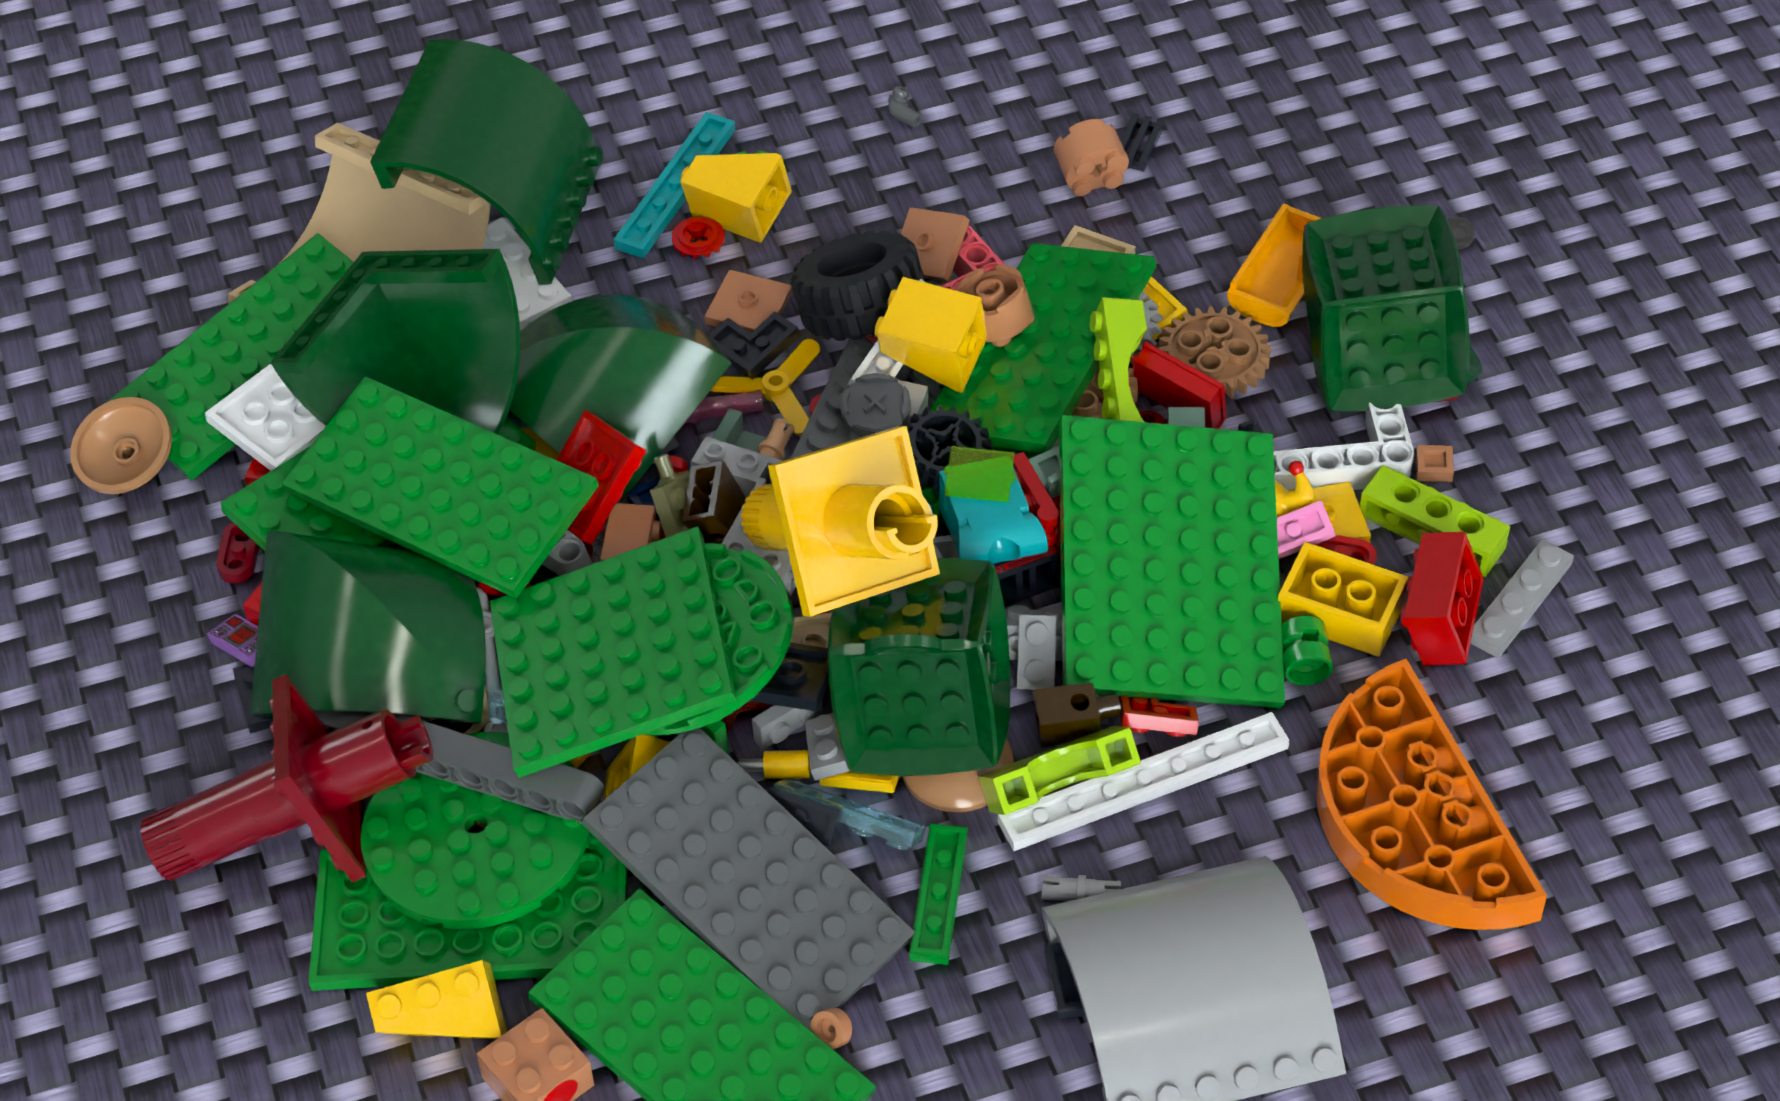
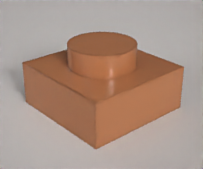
M1417 445L1415 453L1417 481L1452 482L1454 475L1453 446Z

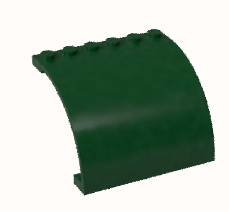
M438 39L429 40L370 163L382 189L395 188L403 169L407 168L448 179L485 199L512 223L531 251L528 260L538 284L549 285L552 284L555 274L560 268L564 252L569 247V240L573 230L577 227L582 208L586 205L587 196L595 182V176L603 163V153L601 148L596 145L593 134L579 108L542 71L528 62L494 47L463 40Z

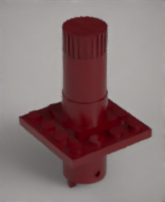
M286 674L273 679V697L270 698V706L273 711V722L270 723V728L274 736V747L271 748L272 759L245 770L243 774L143 817L140 824V833L142 834L141 838L152 865L155 866L157 872L162 877L171 881L270 837L275 838L308 824L315 842L319 846L324 845L329 851L331 860L338 871L343 870L352 883L366 877V865L361 850L362 799L414 777L416 767L433 760L431 740L419 715L399 723L389 710L383 709L330 733Z

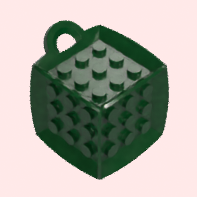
M1439 206L1373 208L1308 222L1304 226L1302 274L1305 303L1310 326L1314 370L1327 409L1330 411H1369V403L1380 409H1389L1396 404H1401L1402 408L1463 395L1466 392L1467 382H1473L1482 373V365L1477 354L1470 346L1469 320L1462 265L1454 233L1443 209Z
M937 558L939 575L832 609L828 638L829 682L835 725L848 770L853 773L871 775L931 776L982 770L995 767L998 764L1009 726L1010 656L1003 597L996 569L992 562L972 559Z

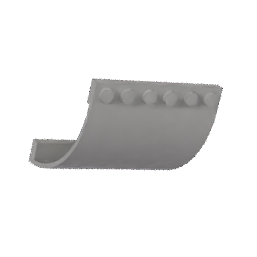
M1267 856L1041 907L1048 944H1061L1079 992L1099 1066L1104 1101H1236L1346 1074L1334 1010L1314 941L1290 885L1276 864Z

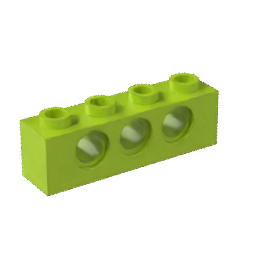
M1382 465L1361 494L1360 508L1365 519L1420 545L1422 533L1465 531L1484 577L1487 576L1506 549L1510 531L1509 525Z

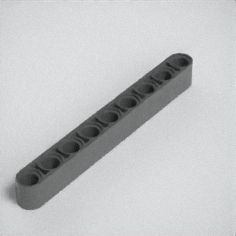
M314 711L330 733L374 714L369 712ZM393 714L399 723L412 718L406 715ZM422 721L431 740L433 760L416 767V772L452 782L481 793H487L556 817L570 820L576 818V823H583V818L594 809L604 792V785L597 777L563 764H557L519 778L513 769L511 748Z

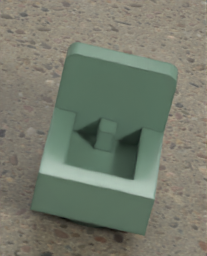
M1058 446L1028 459L1051 499L1060 496Z

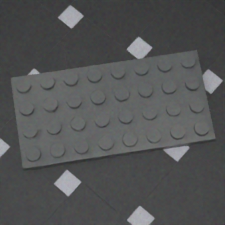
M700 728L680 733L583 818L582 825L700 939L809 1030L811 1020L816 1013L828 1008H840L910 942L915 931Z

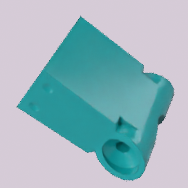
M1010 458L940 471L939 508L956 550H958V559L983 560L995 564L1047 553L1048 541L1045 531L1037 517L1029 513L1028 503Z

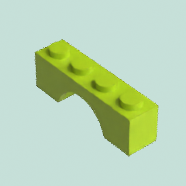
M1111 726L982 774L978 778L989 812L1006 815L1038 803L1043 796L1057 789L1084 780L1109 776L1139 765L1141 761L1130 727Z

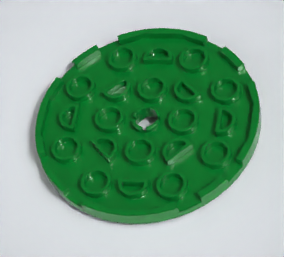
M705 544L737 701L645 733L646 735L683 733L722 720L753 699L769 682L781 665L792 638L794 625L793 606L781 577L759 555L743 549L742 552L727 549L725 544Z
M505 732L467 734L510 748L509 734ZM570 761L560 763L575 768ZM416 772L414 777L374 794L365 812L362 824L361 850L372 883L381 895L383 894L395 905L396 910L421 923L425 919L443 923V927L448 929H477L499 925L522 917L542 906L541 900L549 896L556 889L561 891L580 868L579 861L585 849L590 846L592 833L582 823H576V818L570 820L556 817L487 793H481L452 782ZM474 821L486 825V828L479 833L468 832L469 828L475 825Z

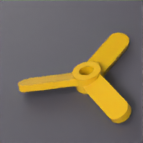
M805 339L777 370L766 373L763 378L755 377L752 380L749 377L721 376L710 391L763 394L767 400L775 403L784 419L788 421L787 424H793L795 427L794 434L801 437L809 417L790 387L817 358L820 352V345L813 339Z

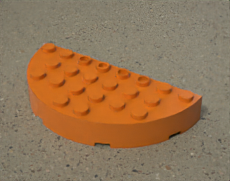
M1403 659L1388 665L1369 676L1365 684L1353 694L1350 692L1336 709L1326 729L1319 759L1316 782L1318 815L1326 838L1340 862L1358 882L1378 898L1402 912L1425 921L1449 927L1474 930L1506 929L1541 921L1547 894L1408 660Z

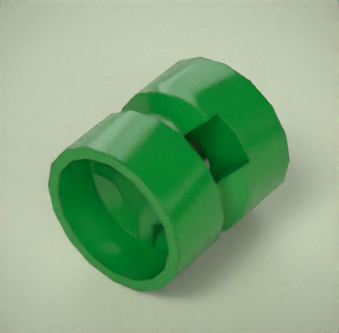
M1298 616L1282 624L1283 665L1287 680L1295 685L1310 686L1328 679L1333 672V663L1328 648V637L1324 622L1313 616Z

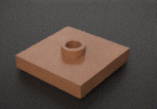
M909 208L901 234L914 243L924 278L949 282L970 221L966 216Z
M729 270L704 316L705 325L718 327L725 319L729 318L751 333L774 311L782 315L792 295V287L789 284Z

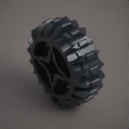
M939 405L936 408V412H932L926 407L922 412V416L914 413L910 423L905 422L903 425L907 426L921 491L927 487L932 488L934 497L939 492L940 471L992 461L993 443L989 439L988 428H981L980 418L970 420L968 410L958 414L955 405L950 411H944L942 406ZM917 449L923 451V455L926 456L930 460V462L924 459Z

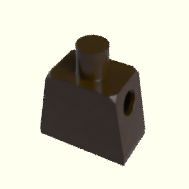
M723 460L691 466L682 523L688 529L698 526L705 544H722L743 504L746 502L745 495Z
M1093 683L1033 690L1034 714L1041 748L1070 742L1100 731V719L1121 716L1118 694L1096 697Z

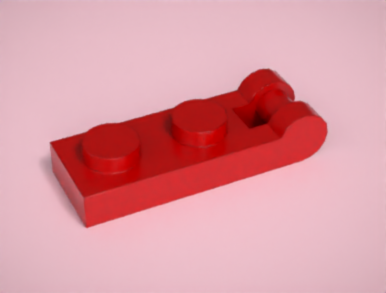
M1025 453L1011 455L1010 460L1028 503L1029 513L1037 517L1047 537L1048 547L1053 546L1058 542V528L1056 525L1059 522V511Z

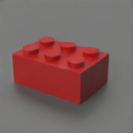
M1465 531L1422 533L1419 549L1414 551L1415 568L1413 577H1409L1407 582V604L1401 608L1402 625L1408 628L1411 635L1412 649L1418 652L1423 665L1466 664L1484 578Z

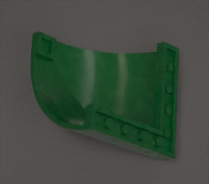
M500 249L362 252L270 363L290 392L325 426L328 425L366 376L495 434H499L514 396L520 360V323L517 300L512 279Z
M601 295L578 299L541 315L520 331L519 370L510 410L558 453L563 449L585 410L595 414L647 451L642 458L639 468L633 473L623 490V495L620 499L622 502L652 465L654 458L659 456L732 362L693 320L665 304L630 295Z
M275 530L267 532L250 715L273 718V711L270 706V698L273 697L272 680L286 674L313 711L376 713L387 709L392 714L419 715L420 717L438 718L440 720L470 724L482 723L486 667L485 629L480 598L473 578L414 551Z

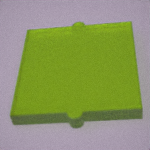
M951 446L949 466H946L944 474L947 476L945 496L1009 502L1011 482L1015 481L1016 476L1013 473L1015 453Z

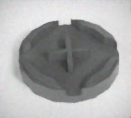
M880 373L862 375L855 379V383L850 386L848 384L842 392L840 399L842 420L851 431L863 437L903 426L905 422H908L911 413L909 391L905 386L903 387L898 383V379L891 375Z

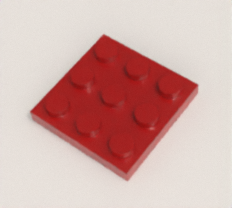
M587 410L583 412L556 460L595 477L598 482V488L567 529L582 541L592 545L597 535L603 530L605 521L613 507L621 499L623 490L631 476L639 468L647 450Z

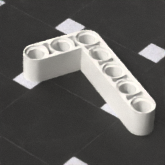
M1369 403V411L1365 413V424L1370 442L1274 451L1275 479L1287 490L1296 489L1295 476L1289 472V465L1293 461H1300L1303 464L1304 474L1312 488L1350 481L1353 490L1365 489L1382 465L1394 471H1399L1410 478L1414 449L1401 404H1396L1389 409H1380Z

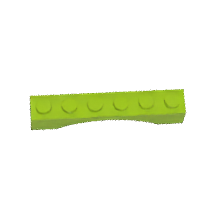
M1102 297L1097 310L1091 313L1090 330L1095 332L1094 359L1099 361L1100 366L1098 387L1103 389L1104 394L1102 404L1103 418L1144 422L1133 402L1128 377L1130 357L1137 350L1147 330L1143 300Z

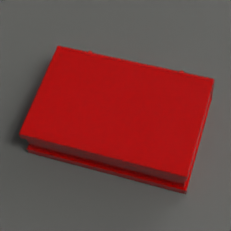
M1145 342L1141 352L1132 358L1134 377L1137 378L1138 392L1167 409L1168 407H1204L1205 428L1219 429L1227 418L1224 384Z

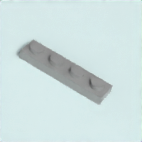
M1542 539L1475 623L1471 644L1500 658L1570 568L1574 555Z

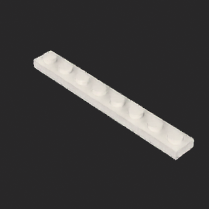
M1270 712L1141 760V764L1115 774L1092 778L1042 797L1038 803L1006 815L998 814V824L1012 850L1016 851L1286 750L1289 747V738L1274 714Z

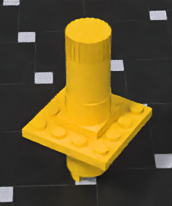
M907 426L894 427L768 465L772 484H764L757 487L755 491H751L749 493L750 496L745 499V505L743 504L741 526L744 527L743 532L747 534V539L752 541L753 545L759 546L760 549L788 551L803 616L811 617L940 574L933 544L938 525L937 515H931L930 507L922 495Z

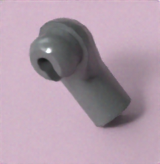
M902 86L894 87L893 93L889 95L888 99L891 116L912 128H917L922 121V114L909 108V101L907 100L910 96L909 90Z

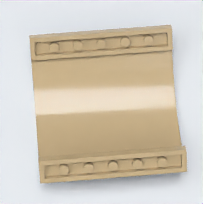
M336 123L315 135V147L332 154L330 168L320 201L310 222L284 259L317 233L322 235L353 262L362 252L482 249L486 237L491 204L453 181L427 172L407 168L403 169L395 188L382 189L370 163L380 141L345 125ZM250 280L229 292L228 304L256 283V281Z

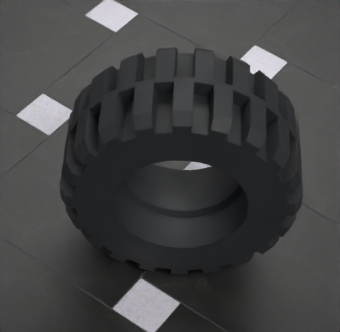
M866 231L858 235L854 233L846 235L845 238L839 240H831L827 245H820L813 249L811 254H806L801 258L800 263L795 265L790 278V284L803 326L816 337L819 336L825 340L834 338L836 341H845L848 338L853 340L863 339V336L867 335L874 336L877 320L880 316L884 317L888 309L890 293L893 289L898 288L902 277L925 281L914 243L902 234L896 232L891 234L889 231H880L879 233Z

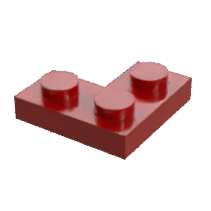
M1118 696L1122 727H1130L1131 731L1145 733L1149 730L1164 731L1166 734L1174 737H1184L1186 734L1197 735L1199 719L1196 706L1158 702L1157 698Z

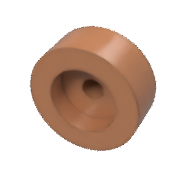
M833 1007L820 1011L811 1020L810 1030L833 1050L846 1045L851 1039V1020L839 1008Z

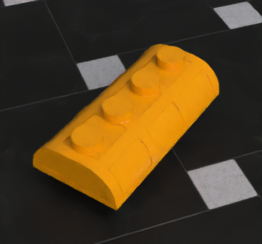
M1287 204L1281 205L1230 282L1227 297L1235 311H1240V315L1246 318L1252 317L1253 321L1271 327H1281L1289 321L1293 311L1304 296L1302 274L1304 226L1308 222L1322 218L1290 207Z

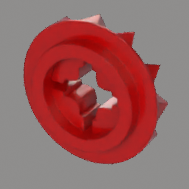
M691 217L681 221L673 229L672 243L674 250L680 251L682 257L691 255L696 260L698 256L704 255L709 259L712 252H720L721 245L725 243V233L723 227L711 218ZM701 237H704V241L698 240L696 242H693V238L700 239Z

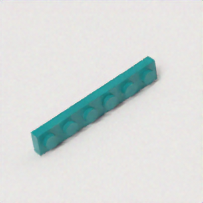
M705 112L613 239L614 249L643 259L686 200L680 183L683 170L691 165L696 155H718L735 132V121Z

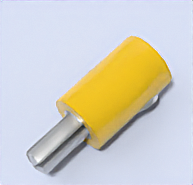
M808 750L764 751L763 758L740 759L738 765L746 772H764L765 779L799 780L811 777Z

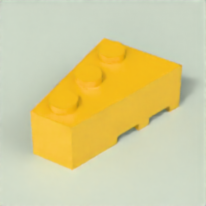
M483 960L366 993L375 1032L498 1039L507 1032L492 968L489 962Z

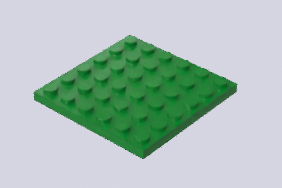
M698 526L525 588L517 599L505 595L490 601L513 769L519 778L737 701L704 538Z

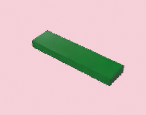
M930 823L913 927L915 932L912 936L909 953L910 961L949 965L968 838V827Z

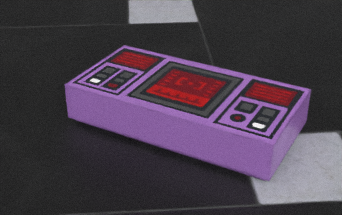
M234 614L207 633L211 644L247 665L255 666L257 625Z

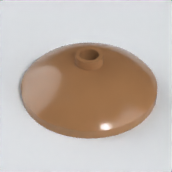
M123 397L104 403L93 410L82 421L75 432L70 449L73 470L87 487L99 493L120 494L137 489L151 480L166 462L172 445L171 426L165 414L148 400L137 397Z
M1006 739L1001 757L995 767L963 773L902 776L908 790L922 803L946 812H968L987 805L978 776L1014 763L1013 752Z

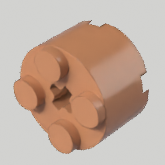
M1101 119L1085 120L1068 128L1070 134L1064 139L1060 135L1056 140L1053 148L1054 155L1067 185L1076 196H1085L1091 190L1101 187L1114 189L1123 183V174L1128 168L1129 159L1111 123L1109 126Z
M994 265L996 270L984 272V268L977 269L968 274L959 283L957 288L959 292L982 298L987 331L986 342H992L997 347L1010 343L1012 337L1022 332L1035 318L1021 273L1007 265Z

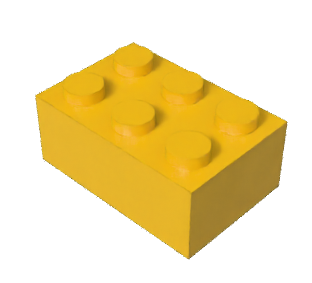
M1304 542L1278 594V601L1281 602V622L1283 624L1287 620L1298 616L1317 617L1325 624L1328 640L1380 657L1398 619L1401 608L1405 603L1409 577Z

